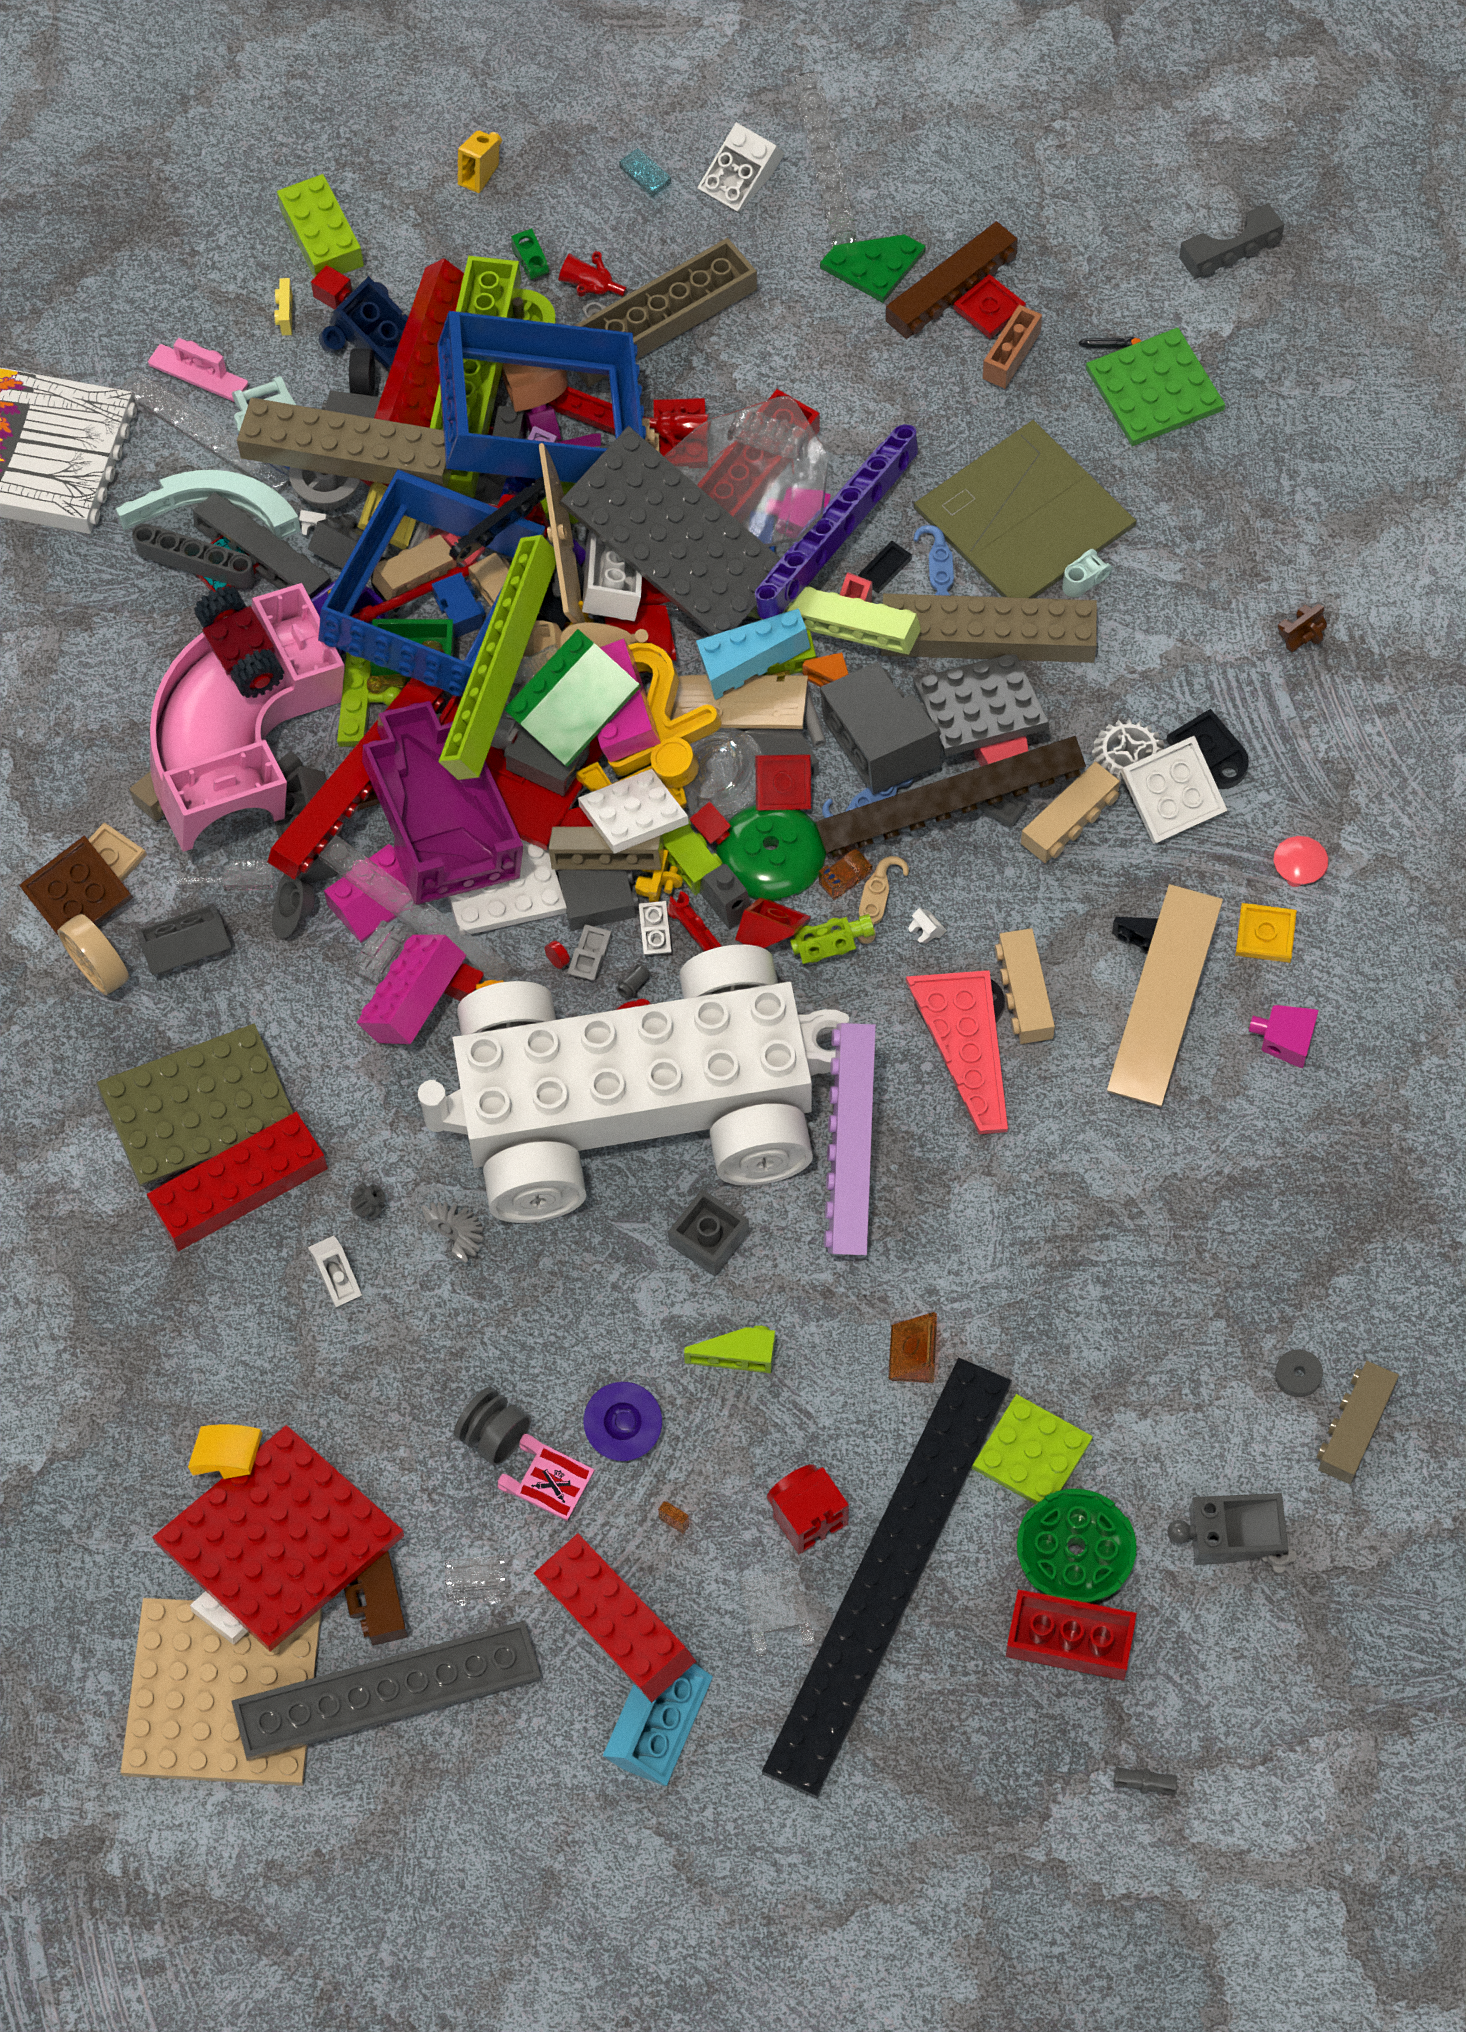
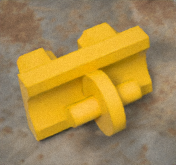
M668 850L663 852L661 870H642L653 873L652 879L642 876L637 878L635 885L636 893L649 897V903L659 902L663 885L665 886L664 892L668 894L672 893L673 888L682 886L683 878L677 874L678 868L671 866L670 870L667 871L669 867V860L667 859Z

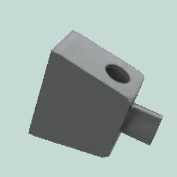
M722 864L702 878L700 894L729 930L739 925L744 910L750 906L748 892L727 864Z

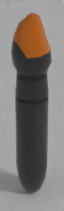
M1126 337L1125 339L1085 338L1079 341V345L1085 348H1126L1141 342V340L1136 337Z

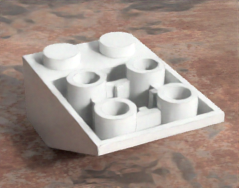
M735 123L697 188L739 212L773 175L785 153L775 144Z

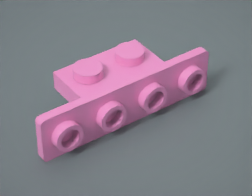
M178 338L173 345L174 349L160 344L148 360L150 367L233 402L232 392L237 390L243 392L248 387L247 380L226 371L224 358L221 354L214 350L204 349L193 341H185Z

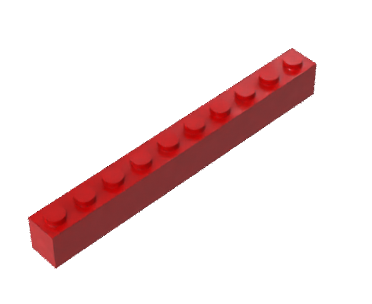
M411 678L385 711L407 707L414 703L430 701L434 711L437 713L445 702L443 698L445 690L435 686H428L422 681ZM378 720L271 847L267 863L294 880L301 872L305 874L313 864L314 860L312 858L316 854L321 855L329 843L327 840L331 835L336 837L341 831L344 819L346 817L350 819L355 814L359 806L358 802L361 799L365 801L369 797L373 787L362 762L363 745L375 740H381L377 731Z

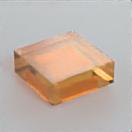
M663 1501L658 1509L659 1519L684 1534L689 1527L688 1514L667 1501Z

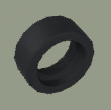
M353 348L351 350L349 359L350 393L374 395L375 357L372 349Z

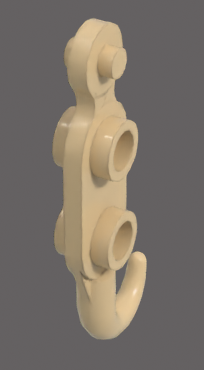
M889 856L882 859L877 865L876 871L864 886L859 916L869 914L873 928L875 924L882 920L889 894V884L886 875L887 868L896 864L903 869L904 876L909 874L907 863L897 856ZM876 931L874 936L867 938L860 936L857 939L863 944L872 943L875 939Z

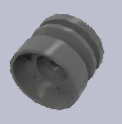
M487 1387L481 1390L465 1407L455 1425L454 1436L460 1441H465L466 1446L469 1448L478 1446V1454L493 1466H498L510 1457L520 1445V1440L524 1434H527L532 1419L528 1413L517 1405L507 1407V1398L499 1395L498 1391L493 1387Z

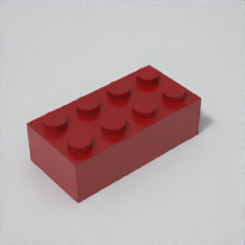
M1018 1589L1005 1657L1124 1681L1137 1613Z

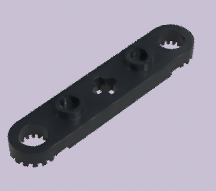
M543 476L535 480V484L532 483L531 487L523 489L473 527L468 535L462 536L461 539L459 538L458 543L455 542V545L451 547L449 555L457 563H460L482 546L487 547L491 544L496 535L517 519L529 515L533 507L546 497Z

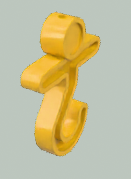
M637 642L628 646L633 652L638 671H647L653 674L647 700L661 743L611 763L608 760V763L614 773L619 776L628 775L651 763L656 775L666 786L673 788L686 786L694 780L699 769L698 759L690 744L718 731L722 723L721 718L714 706L706 704L670 720L679 685L677 669L664 649L652 643Z

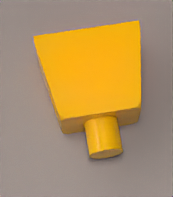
M476 131L458 148V185L480 194L499 165V146L502 143V138L499 134L495 132L487 134L482 131Z

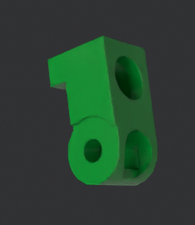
M531 228L512 235L511 249L521 266H523L527 278L533 280L549 274L546 258L533 229ZM524 238H528V239H529V240H527V241H524V242H522V243H519V242H520L522 239H524Z

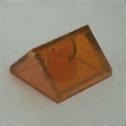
M931 1312L891 1325L889 1380L934 1383L937 1313Z

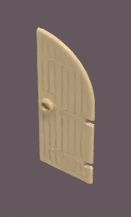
M540 443L539 451L551 527H547V533L550 542L554 545L563 612L573 624L585 623L584 615L578 604L579 601H582L575 553L572 549L574 545L569 514L559 504L560 500L564 497V493L553 460L545 445Z
M706 675L678 677L679 685L670 720L707 704L714 706L722 722L720 728L803 729L808 675H785L784 682L777 681V675H754L746 679L744 685L737 689L732 687L723 692V696L717 700L714 699ZM650 687L645 690L646 697L648 696Z

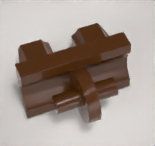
M1318 603L1311 608L1304 604L1296 613L1297 620L1291 622L1288 619H1284L1278 624L1279 635L1285 639L1287 650L1293 652L1309 641L1314 644H1319L1323 641L1322 631L1326 629L1327 622L1323 616L1325 610L1322 605Z

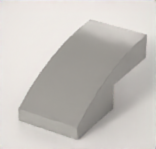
M585 924L578 948L575 947L568 975L595 982L606 955L612 932Z

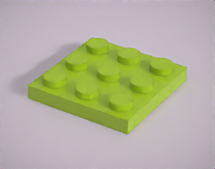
M1016 1394L973 1463L972 1469L1036 1505L1045 1496L1063 1490L1092 1442L1093 1436Z

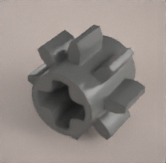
M363 1182L350 1195L352 1198L350 1202L351 1208L359 1217L365 1218L369 1214L370 1218L374 1219L382 1213V1209L386 1206L383 1203L386 1199L385 1194L375 1184L367 1187Z

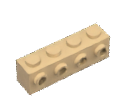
M1095 761L1022 830L1021 844L1044 863L1052 857H1058L1069 840L1074 841L1077 839L1088 822L1093 823L1101 814V810L1106 805L1111 806L1118 799L1120 780Z
M1033 929L999 933V944H995V955L997 961L1002 960L1003 969H1000L1002 985H1007L1009 993L1005 994L1008 1010H1013L1014 1018H1011L1013 1034H1018L1020 1044L1053 1039L1055 1026Z

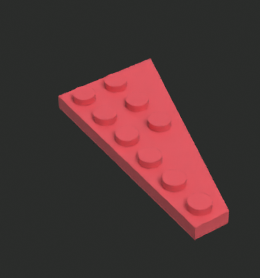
M990 971L906 976L905 981L978 1134L1007 1132L1008 1125Z

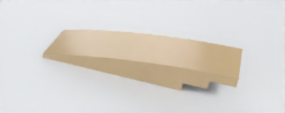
M1169 884L1109 1081L1108 1093L1162 1108L1221 909L1222 898Z

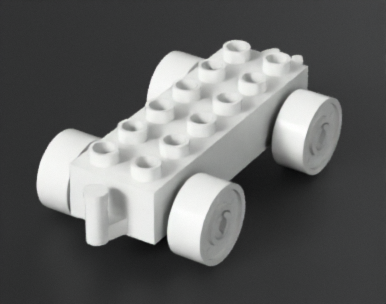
M753 945L722 946L702 952L688 960L681 968L679 975L684 999L556 1020L551 992L546 987L526 981L501 982L473 991L464 997L458 1005L457 1013L461 1036L452 1038L461 1089L446 1097L444 1087L440 1083L436 1082V1080H428L420 1085L418 1098L422 1106L426 1127L433 1132L445 1130L468 1135L474 1168L483 1167L490 1213L495 1218L506 1222L532 1223L546 1221L563 1216L578 1208L586 1199L582 1166L578 1152L580 1150L710 1129L709 1134L716 1171L721 1180L735 1185L768 1184L789 1178L801 1172L813 1159L804 1113L812 1112V1083L810 1077L818 1073L830 1072L831 1058H835L836 1049L830 1051L820 1048L816 1038L824 1030L836 1029L838 1023H849V1016L838 1010L828 1009L814 1011L807 1015H798L791 982L778 984L772 954L764 948Z

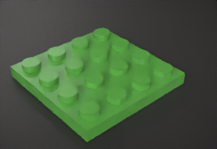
M1178 327L1086 363V371L1132 447L1225 410L1224 401Z

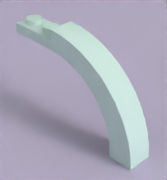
M196 470L163 478L160 480L162 489L149 492L146 496L126 502L116 508L120 525L123 530H127L178 507L202 503L215 492L222 498L230 500L233 506L246 510L259 518L271 530L273 535L280 540L301 531L296 512L274 489L252 477L222 470Z

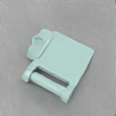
M281 376L273 378L270 383L243 392L241 390L232 392L234 402L241 410L234 415L238 434L248 407L246 401H249L250 398H258L277 391V395L263 400L296 405Z

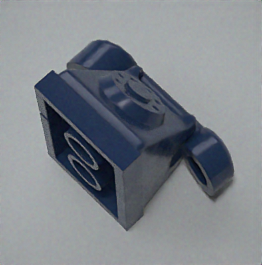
M368 276L332 312L333 316L329 321L332 326H327L321 331L319 343L324 350L333 353L344 346L346 339L358 348L372 349L375 360L388 368L394 361L408 316L406 314L402 315L403 311L389 298L386 286L382 283L374 282Z

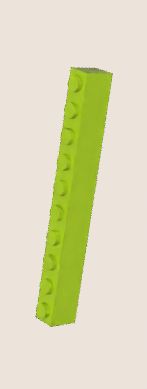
M542 535L520 538L438 761L457 780L479 778L555 569L554 547Z

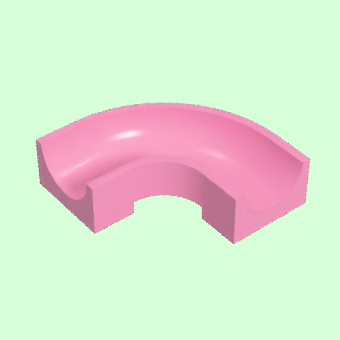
M302 583L252 598V609L274 645L276 651L274 654L284 670L283 680H279L280 684L278 686H272L274 688L272 691L267 690L265 691L266 694L262 696L259 693L256 698H253L252 695L250 698L242 696L232 680L231 674L226 675L203 632L191 641L175 658L160 683L151 713L150 770L156 796L182 852L193 849L196 838L208 825L222 816L237 810L262 808L270 812L274 822L284 819L287 781L264 739L274 727L285 720L341 702L345 665L335 647H329L323 642L318 641L320 617Z

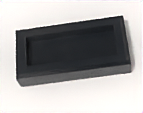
M891 540L858 576L871 581L872 590L879 594L912 560V554Z

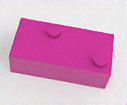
M624 638L600 647L641 685L640 689L597 734L600 747L610 763L661 743L633 652Z

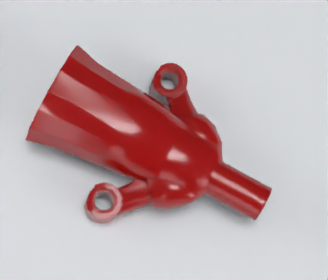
M595 251L591 259L597 268L570 253L567 255L560 270L558 281L576 285L578 296L583 297L587 293L602 295L608 291L620 296L625 295L627 287L612 281V276L608 269L605 268L602 254L599 251Z
M681 406L678 408V411L672 413L666 411L657 418L643 417V419H649V428H656L659 435L668 440L675 453H681L683 450L682 441L675 437L707 443L710 425L709 413L688 414V408Z

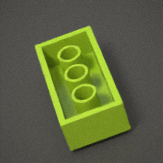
M324 174L277 190L280 211L313 277L326 265L341 274L364 266L361 247Z

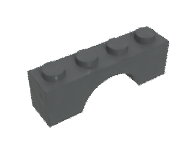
M1267 203L1247 212L1245 230L1237 237L1222 240L1201 233L1181 242L1179 259L1194 279L1208 276L1215 270L1224 266H1230L1243 257L1252 256L1265 247L1276 245L1282 240L1284 223L1270 204Z

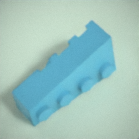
M799 608L696 641L701 662L715 700L722 697L723 692L732 687L737 689L744 685V681L755 674L760 676L768 672V667L775 663L782 664L810 648L806 626Z

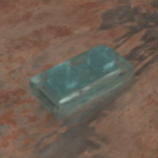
M639 148L619 161L620 169L652 197L671 184V177Z

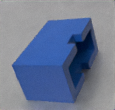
M461 572L432 583L433 596L441 613H446L448 619H453L455 638L482 627V617L485 616V610L480 601H475L473 597L475 591L470 580L465 581Z

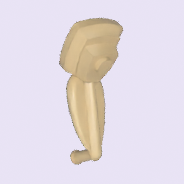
M536 620L522 657L531 655L533 659L523 664V666H535V670L528 671L536 675L577 629L584 633L599 648L623 638L628 645L637 642L643 643L648 639V633L644 629H639L635 634L631 635L618 627L600 623H576L568 626L562 632L556 623Z

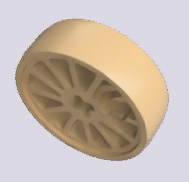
M79 914L59 928L57 932L64 948L80 971L97 990L104 995H108L126 983L129 979V974L123 961L111 943L90 919L83 914Z

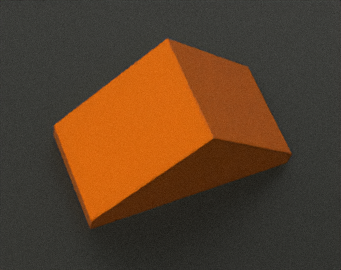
M842 652L805 660L802 664L803 675H808V681L819 687L849 674Z

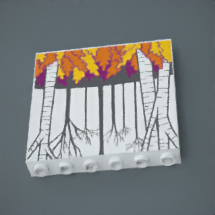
M0 368V517L91 534L94 524L97 525L99 521L101 503H105L107 499L108 483L114 479L115 463L121 459L123 441L129 436L131 418H135L137 414V403L134 402L132 392Z

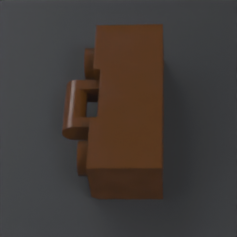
M387 1551L352 1581H358V1584L344 1588L350 1618L365 1616L366 1619L360 1620L364 1638L370 1637L372 1645L408 1638L390 1554ZM364 1593L366 1606L360 1607L357 1594Z

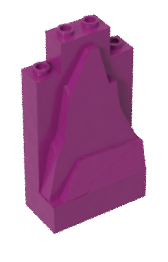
M430 701L414 703L407 707L378 713L377 731L381 740L364 744L362 754L363 765L395 837L394 851L415 905L519 879L523 854L522 841L486 761L479 778L457 780L438 762L453 722L440 725Z

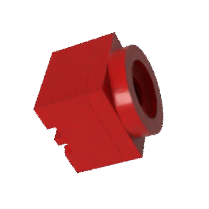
M809 1464L794 1470L777 1482L766 1497L773 1507V1518L798 1555L813 1547L816 1543L814 1540L816 1537H819L822 1541L826 1539L828 1530L834 1534L847 1526L849 1522V1504L824 1467L818 1469L816 1465Z

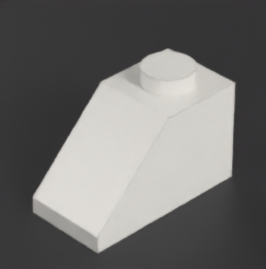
M335 1236L308 1247L335 1307L362 1296L343 1248Z

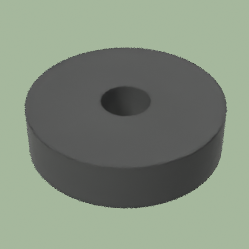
M1301 1349L1291 1350L1282 1355L1275 1369V1379L1278 1386L1283 1392L1293 1397L1311 1395L1318 1389L1323 1377V1368L1319 1359L1311 1352ZM1301 1370L1304 1375L1301 1377L1296 1376L1294 1371Z

